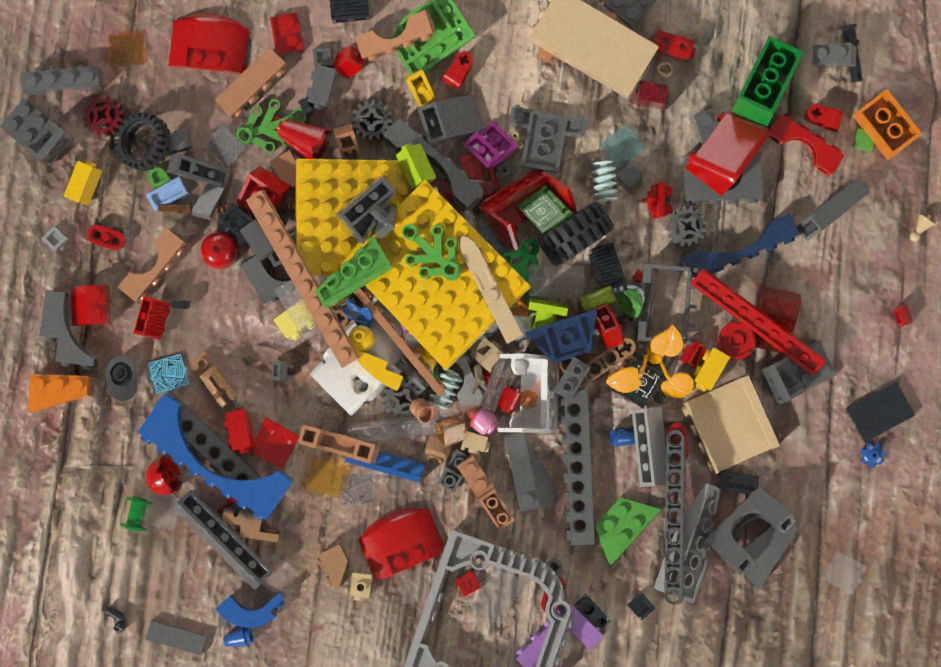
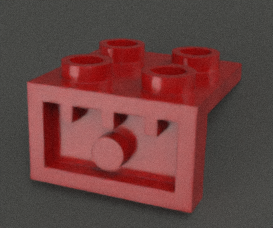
M265 417L262 423L263 427L255 439L256 448L251 449V453L277 468L283 469L298 443L299 435Z

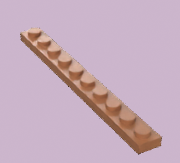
M260 190L246 201L341 368H344L359 359L360 356L331 306L325 309L315 292L319 287L317 281L266 192Z

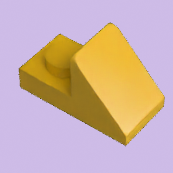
M422 69L405 77L407 86L411 90L418 107L437 102Z

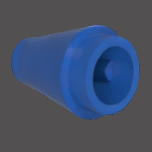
M619 428L611 430V445L621 447L635 444L634 432Z
M243 627L225 635L223 641L226 647L249 646L250 643L254 642L251 628Z

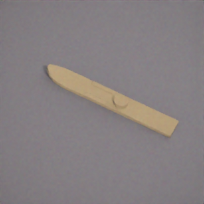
M463 236L460 240V247L464 260L508 344L523 336L480 249L470 238Z

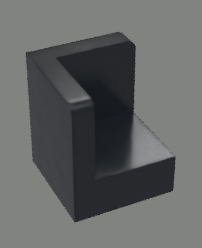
M642 592L627 604L641 621L656 609Z

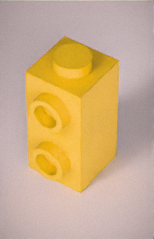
M88 160L85 163L77 161L64 197L89 206L102 174V170L96 168L97 164Z
M714 347L710 351L707 349L702 357L704 362L701 367L697 366L692 374L694 377L693 382L696 383L695 387L703 392L712 390L730 357Z

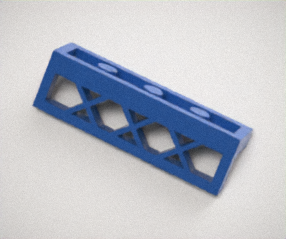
M381 451L378 453L376 464L366 463L347 456L345 462L418 483L421 481L425 466L424 463Z

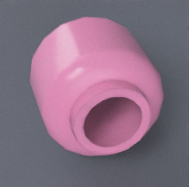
M485 407L480 410L476 408L469 416L472 419L470 427L481 436L486 434L489 436L498 426L496 423L497 417Z

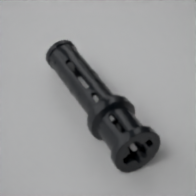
M857 24L840 26V30L843 33V43H852L856 47V66L849 67L851 83L863 81L857 47L860 43L856 35Z

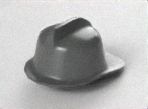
M127 355L115 356L107 365L108 390L116 400L127 401L134 397L137 392L136 364Z

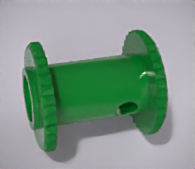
M136 496L126 497V500L131 501L127 522L120 523V526L137 532L146 531L147 528L141 527L146 504L153 505V502Z

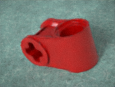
M465 51L460 52L447 69L442 81L459 90L473 66L471 54ZM467 58L468 64L461 65L460 59L464 60Z
M815 104L805 111L804 118L809 124L837 132L844 112ZM816 111L815 114L818 116L814 118V114L811 112Z

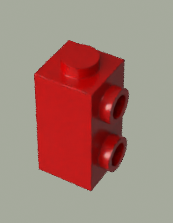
M658 30L654 40V44L659 46L657 54L686 63L695 55L696 47H693L694 40Z
M240 409L225 413L224 425L229 432L228 445L230 449L238 452L240 455L250 453L251 449L256 448L249 411Z

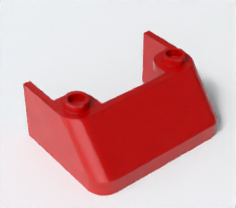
M543 170L530 172L485 199L480 204L483 215L499 240L513 250L518 249L515 241L517 234L515 226L528 219L517 206L539 191L542 186L546 185L567 206L568 210L573 214L577 213L570 187Z

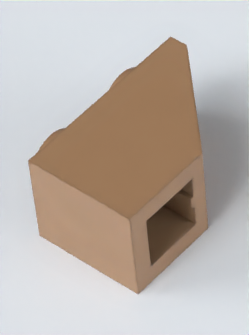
M341 543L318 554L320 558L317 559L321 569H326L328 573L326 579L330 587L334 586L335 590L341 586L349 562Z

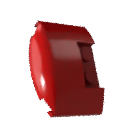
M193 14L179 20L177 19L173 21L168 66L242 74L245 71L249 29L234 19L217 14Z
M405 508L384 515L373 522L365 530L362 537L360 536L358 539L376 582L442 554L445 549V545L428 508Z

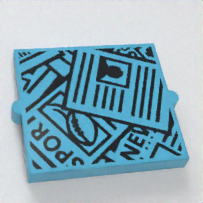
M181 354L148 363L156 393L189 385L186 374L187 368L184 366Z

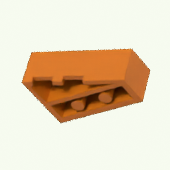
M30 374L28 413H36L92 396V377Z

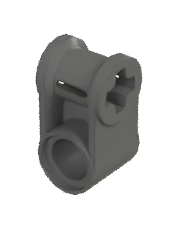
M186 128L168 134L171 136V141H168L171 144V148L166 149L169 152L168 156L187 151L193 147Z

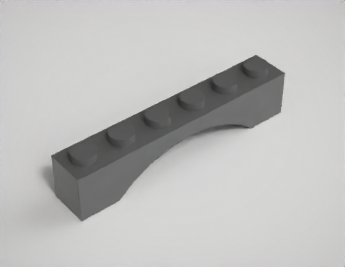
M399 118L383 133L384 141L397 153L406 144H421L428 161L444 175L449 183L453 202L467 214L483 199V188L477 182L473 183L465 171L458 170L450 158L442 156L440 150L436 146H431L427 143V139L421 133L417 134L407 121L403 122Z

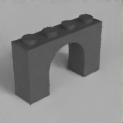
M761 152L755 154L742 172L738 185L734 189L726 191L722 196L685 169L689 163L687 158L690 155L682 157L684 203H689L691 206H699L701 202H708V205H719L720 202L727 201V204L730 205L739 204V201L755 204L763 198Z
M296 231L291 233V238L296 245ZM256 254L243 260L240 264L263 304L267 302L272 304L279 300L278 296L283 293L288 295L296 290L290 277L280 278L273 275L263 260L260 261Z
M761 487L753 491L742 504L738 505L736 510L729 517L725 518L722 524L715 531H712L705 540L709 547L740 576L755 563L749 553L737 543L738 533L745 524L754 520H763L783 535L796 522L792 514Z

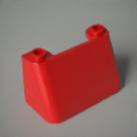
M722 111L716 119L718 122L716 128L698 152L693 151L687 158L689 163L685 167V169L720 196L736 182L772 132L768 127L731 111L726 113Z

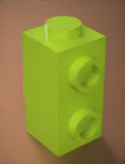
M406 144L396 155L412 189H416L425 180L430 183L436 178L421 144Z

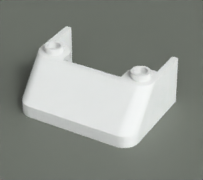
M500 354L499 358L512 359V371L516 375H521L520 393L523 395L520 399V413L512 415L510 428H498V432H556L558 428L559 395L553 392L559 382V362L553 363L546 355Z

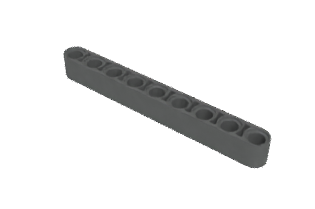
M673 430L667 435L664 597L669 604L675 606L680 605L684 600L686 438L678 430ZM674 436H681L679 444H672ZM674 455L681 456V461L678 464H673L671 461ZM674 474H680L681 480L678 483L671 482ZM674 493H679L681 496L677 503H672L671 496ZM677 512L680 514V520L674 523L671 521V515ZM674 532H679L680 539L677 542H672L670 539L671 534ZM673 552L680 554V558L676 562L670 560V555ZM673 571H678L679 579L672 582L670 574ZM672 591L679 593L677 601L672 602L669 596Z

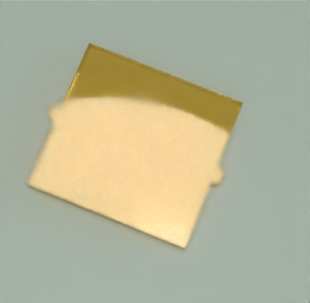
M313 460L311 472L308 474L309 481L306 491L339 498L342 484L345 483L343 479L346 467Z

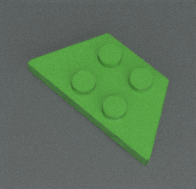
M619 498L594 525L610 565L615 562L661 511L659 508Z

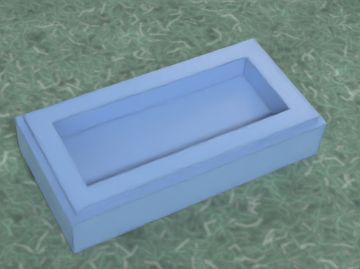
M179 176L147 193L146 196L156 212L158 211V204H171L188 195L189 192Z

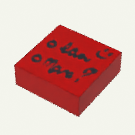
M473 571L455 579L464 597L481 588Z

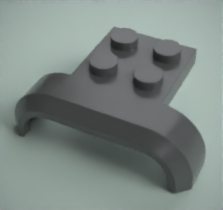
M518 104L511 109L509 124L527 130L521 167L558 173L564 138L585 137L587 121L584 116L568 117L525 109Z

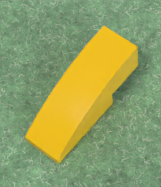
M356 349L360 356L357 361L375 379L398 391L403 376L386 370L387 361Z

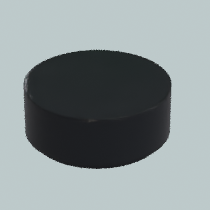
M305 98L298 101L307 117L314 114L313 109Z
M171 300V307L189 309L190 301Z

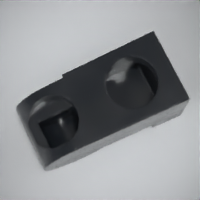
M586 593L574 604V607L599 631L611 621Z

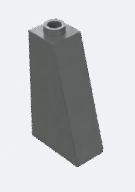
M857 178L799 223L796 228L806 241H809L868 195L870 191L867 189L866 184Z
M797 522L783 535L769 524L743 547L755 562L744 575L756 589L762 587L798 530L795 526Z

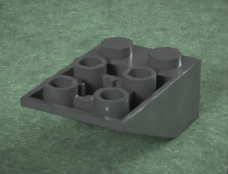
M472 94L433 102L417 108L427 141L431 146L484 130Z

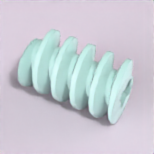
M600 161L591 165L593 169H597L592 172V175L597 177L593 179V183L598 185L594 186L593 190L598 192L594 194V198L599 199L598 202L615 201L618 199V197L612 196L613 193L618 192L617 189L612 188L617 182L611 181L612 178L616 177V174L611 173L616 167L610 166V163L614 161Z
M443 368L446 374L440 373L439 376L443 379L442 382L446 386L444 388L446 394L441 398L437 393L430 394L429 397L433 401L427 402L443 410H449L450 407L446 403H453L450 396L457 395L453 389H459L460 387L456 382H463V379L460 377V374Z

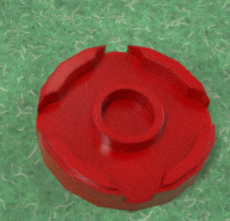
M736 321L728 323L721 329L717 341L721 352L728 355L731 359L738 360L746 358L753 352L757 339L753 330L742 322Z

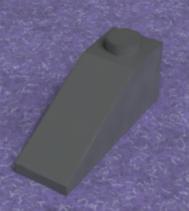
M182 154L171 155L167 170L168 173L225 189H227L232 172L231 170Z

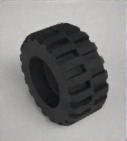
M594 201L538 239V244L551 264L557 267L612 231L614 224L601 204Z

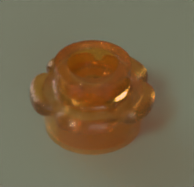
M529 390L522 392L519 403L522 404L524 409L536 406V393Z

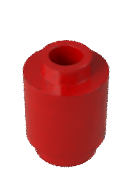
M512 385L509 388L505 387L499 399L497 409L512 415L513 411H516L523 395L519 393L521 389Z

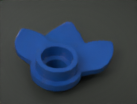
M350 298L346 301L345 305L341 306L342 312L349 319L355 321L356 326L371 327L373 315L368 306L360 308Z

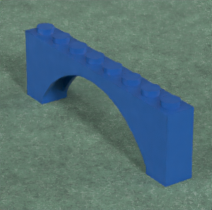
M163 394L139 429L138 433L142 435L140 439L148 444L152 442L157 445L156 449L164 455L168 453L173 456L172 460L178 465L182 466L185 464L189 467L188 471L196 477L199 475L204 477L206 484L212 488L215 486L220 488L222 495L229 499L231 497L236 499V504L246 510L248 507L253 511L252 515L262 521L263 518L268 520L294 480L280 470H276L273 475L256 480L230 479L209 470L194 456L185 440L180 416V408L183 404L168 394Z

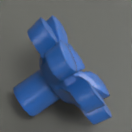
M866 443V450H860V454L864 456L861 458V462L863 464L869 462L868 466L870 468H874L875 463L881 465L883 463L881 457L885 456V452L883 450L880 451V444L876 443L873 447L871 443Z

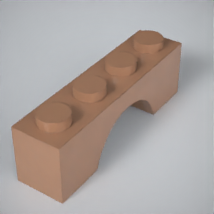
M424 10L408 16L405 30L396 38L384 39L378 32L371 30L356 36L355 39L362 59L369 60L370 62L379 59L381 54L386 53V55L397 52V48L412 47L415 45L414 42L418 40L422 42L432 39V35L437 33L430 12Z
M167 228L154 242L158 250V259L155 266L143 274L129 272L118 286L121 291L137 303L142 301L143 296H149L150 293L148 291L150 288L159 284L162 279L160 276L164 271L168 272L174 265L172 261L177 256L180 257L186 250V243Z
M303 424L298 439L299 444L337 453L370 464H376L381 446Z

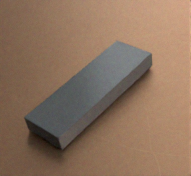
M151 620L145 640L202 655L207 636Z

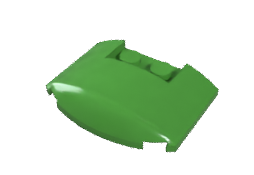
M432 0L424 3L407 14L396 26L397 29L393 38L398 37L405 30L408 16L426 10L430 12L437 33L432 35V39L422 42L418 40L414 42L415 45L412 47L397 48L396 53L410 75L421 69L426 73L433 66L459 48H463L476 37L453 0Z

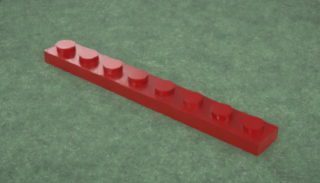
M702 268L691 281L692 286L814 376L825 364L826 359L705 268Z

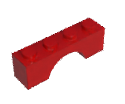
M780 113L770 127L772 132L768 138L780 146L789 141L805 143L813 153V167L826 176H831L845 156L841 153L842 150L834 145L830 146L825 143L826 140L819 135L814 136L809 132V128L793 122L794 119L791 116Z

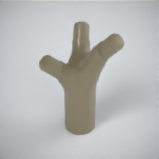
M480 364L473 366L475 382L470 392L472 395L479 385L485 391L488 390L483 379Z

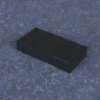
M720 471L718 488L721 491L751 494L758 489L759 476Z

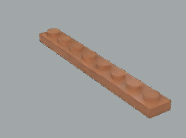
M361 289L356 290L354 294L364 306L369 307L373 317L440 398L446 394L444 383L440 378L435 380L431 375L434 371L427 363L423 365L420 362L421 355L415 348L411 350L406 345L409 343L407 338L402 333L400 335L397 334L395 331L397 326L391 319L386 320L383 317L384 310L379 304L374 306L370 301L373 298L366 289L364 291Z

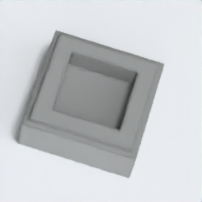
M55 225L41 238L54 252H57L69 240Z

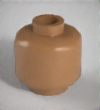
M437 433V435H431L424 450L426 455H428L427 458L438 463L448 459L452 442L446 434Z

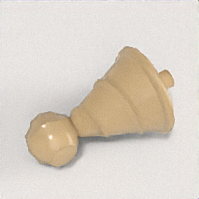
M921 214L918 215L916 232L910 234L911 241H919V234L935 225L930 220L931 216L929 214L927 217Z

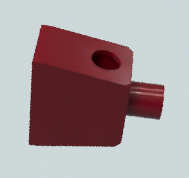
M639 81L633 90L631 104L666 110L670 92L669 87L664 84Z

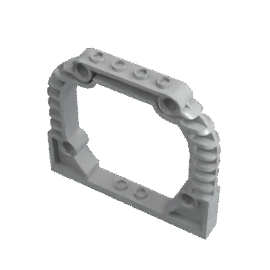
M451 530L404 667H453L448 661L440 662L433 652L431 645L424 643L430 622H434L437 611L435 608L437 603H440L442 600L443 592L441 590L448 570L455 572L468 565H471L476 570H484L490 565H494L528 577L540 584L549 597L545 612L551 623L536 667H557L561 655H558L560 647L564 648L567 641L565 636L566 630L571 628L574 618H571L572 605L565 600L564 588L557 574L542 561L465 533ZM479 555L485 557V563L482 566L476 562V558ZM560 604L565 605L567 608L564 616L557 612V607Z

